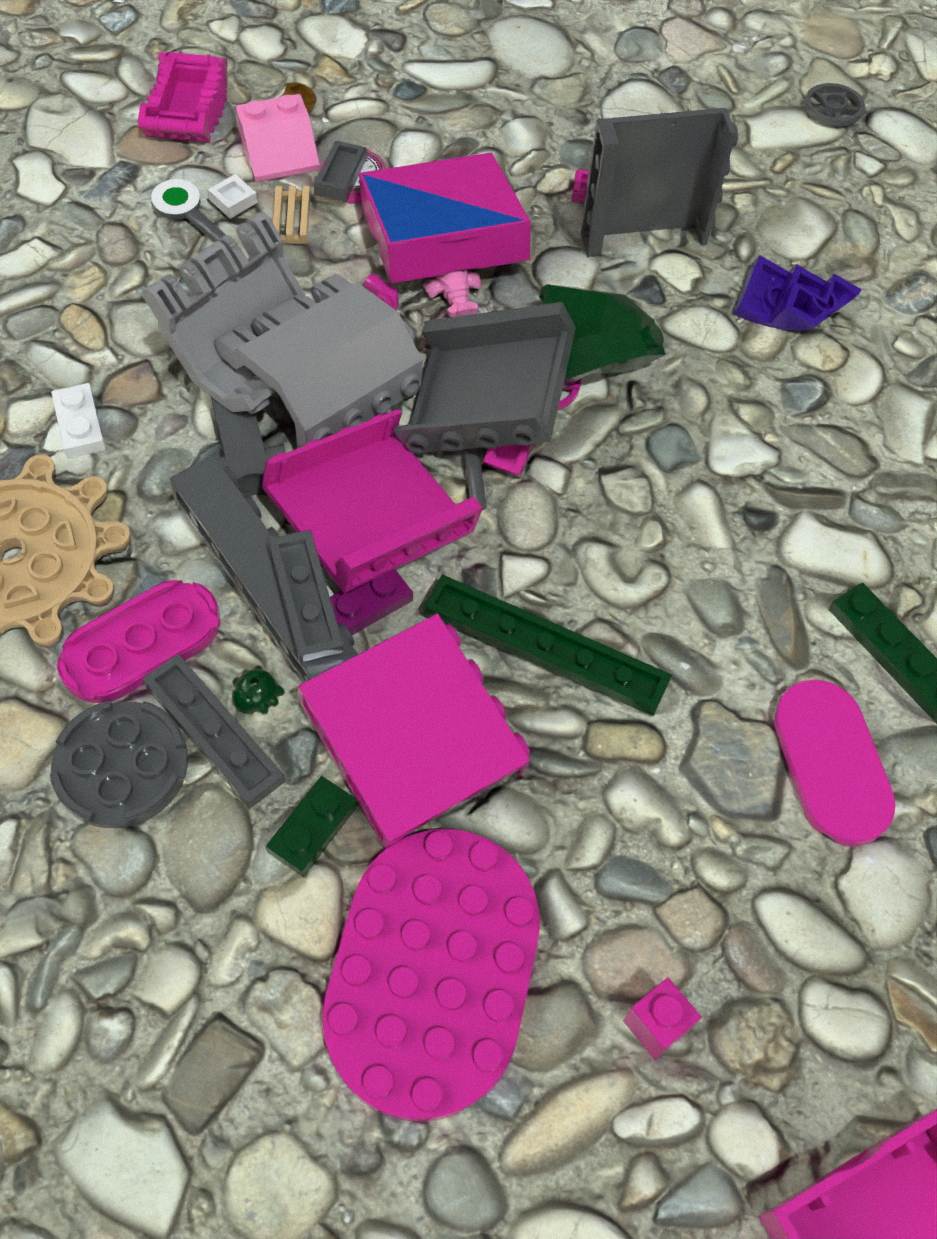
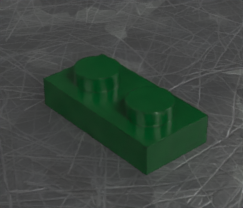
M321 775L265 846L267 853L304 878L356 810L358 799Z

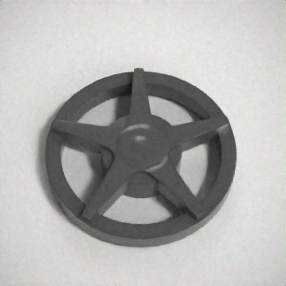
M824 83L812 87L807 92L804 107L808 116L821 123L840 128L841 126L851 125L862 117L865 102L862 96L850 87L836 83ZM821 92H831V93H827V94L823 95ZM846 96L854 100L858 107L848 105ZM813 97L821 105L813 107L810 99ZM843 114L852 115V116H849V117H842V118H841V115H843Z

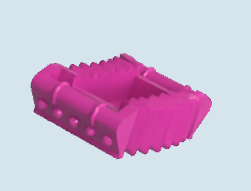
M162 51L158 56L157 83H154V90H150L151 96H147L148 103H142L139 108V129L148 137L210 143V132L214 133V125H219L218 117H223L222 109H225L224 102L227 101V58L215 57L210 54L206 56L186 54L181 51L178 53Z

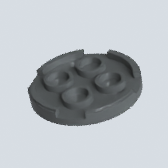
M109 700L84 710L62 730L56 740L57 746L52 758L50 780L61 803L77 819L101 828L130 827L154 817L175 798L186 777L188 750L177 723L160 707L146 701L143 703L130 701L111 703Z

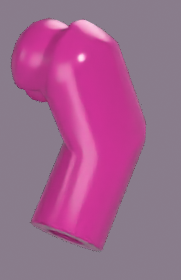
M370 274L365 280L364 287L397 311L399 303L398 290L378 275Z

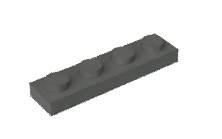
M179 654L142 678L146 688L249 809L286 782L285 776Z

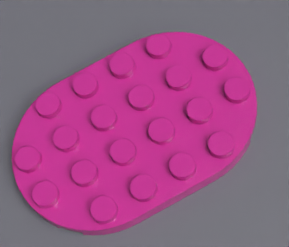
M434 829L407 836L385 849L370 864L356 888L326 991L323 1007V1031L329 1056L344 1084L360 1101L384 1115L400 1120L426 1122L459 1114L460 1111L475 1104L495 1087L502 1078L513 1056L538 943L540 916L536 895L526 873L507 851L491 840L471 832L456 829Z

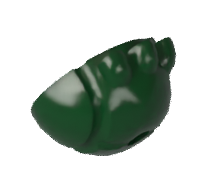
M256 665L254 669L243 670L242 675L234 678L232 681L235 687L232 693L234 707L244 714H253L254 712L267 714L271 706L275 707L279 704L278 696H283L285 693L284 689L278 685L276 679L259 665Z

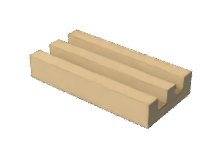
M275 186L273 224L280 234L283 244H308L310 186H303L302 191H296V186H289V191H283L282 186ZM283 201H288L286 235H281ZM296 201H302L300 235H294Z

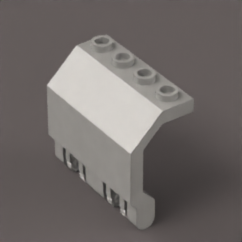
M264 212L257 213L248 219L246 223L244 222L236 228L237 235L249 258H246L232 236L225 235L190 258L189 262L186 261L179 266L180 274L193 295L191 298L188 297L184 288L171 274L165 275L160 281H156L143 290V297L158 320V328L193 383L231 412L248 411L249 414L256 413L269 404L268 397L276 391L246 366L235 369L217 352L214 340L229 331H233L238 326L245 327L246 330L248 329L258 337L253 328V318L262 315L269 309L293 298V296L299 293L304 294L283 257V240L270 217Z
M334 274L311 287V295L315 301L308 296L306 297L305 294L299 293L293 296V298L269 309L262 315L253 318V328L258 337L248 329L246 330L245 327L238 326L233 331H229L214 340L217 352L235 369L246 366L279 393L295 422L297 448L305 446L312 440L323 439L338 433L345 427H354L369 421L376 415L387 412L397 403L417 393L422 384L423 360L398 311L358 282L351 284L339 274Z

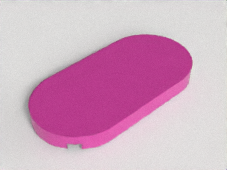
M182 580L162 582L71 633L62 645L63 651L60 654V659L58 657L57 670L67 690L83 701L101 703L117 700L143 686L142 678L175 655L179 654L186 661L207 648L215 639L220 628L221 618L217 601L213 594L201 584L195 582L193 584L183 583Z
M807 680L793 685L783 694L774 715V727L806 818L821 835L825 833L828 837L834 839L833 842L843 846H863L875 841L886 831L894 818L895 798L860 707L848 692L830 682Z

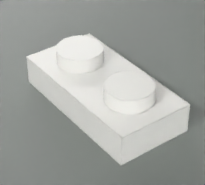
M85 383L51 391L63 449L67 459L106 450L90 384Z

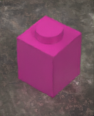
M667 977L631 1007L623 1022L652 1058L657 1060L687 1034L702 1016Z

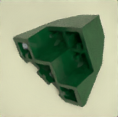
M547 284L541 288L539 298L543 301L542 305L563 302L576 327L563 387L591 373L632 372L666 355L661 329L656 325L653 318L626 295L564 285Z

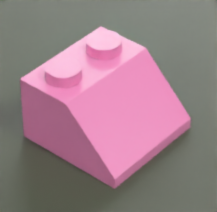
M301 94L284 95L279 98L251 101L247 104L235 106L240 140L255 183L320 170L309 114Z

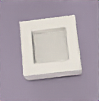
M236 174L208 189L209 200L230 219L258 203L256 192Z

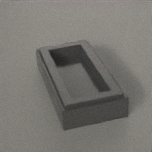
M335 141L313 185L314 195L347 202L367 159V147Z

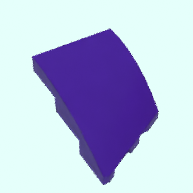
M759 255L752 263L733 314L771 328L811 330L857 297L861 289L836 274H833L825 281L797 264L789 272Z

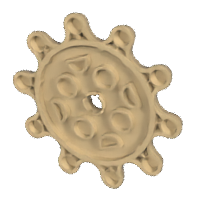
M43 454L35 455L28 459L23 471L14 479L0 480V635L9 629L23 627L28 630L34 642L49 647L58 643L61 638L63 628L59 620V613L68 604L76 601H85L100 606L107 604L112 599L114 584L110 578L96 571L95 564L102 556L125 549L129 544L131 534L129 528L124 523H101L92 517V512L106 498L108 490L103 479L92 476L81 480L74 486L60 487L53 482L55 472L53 459ZM16 547L22 549L21 557L16 556L2 561V555L6 550Z

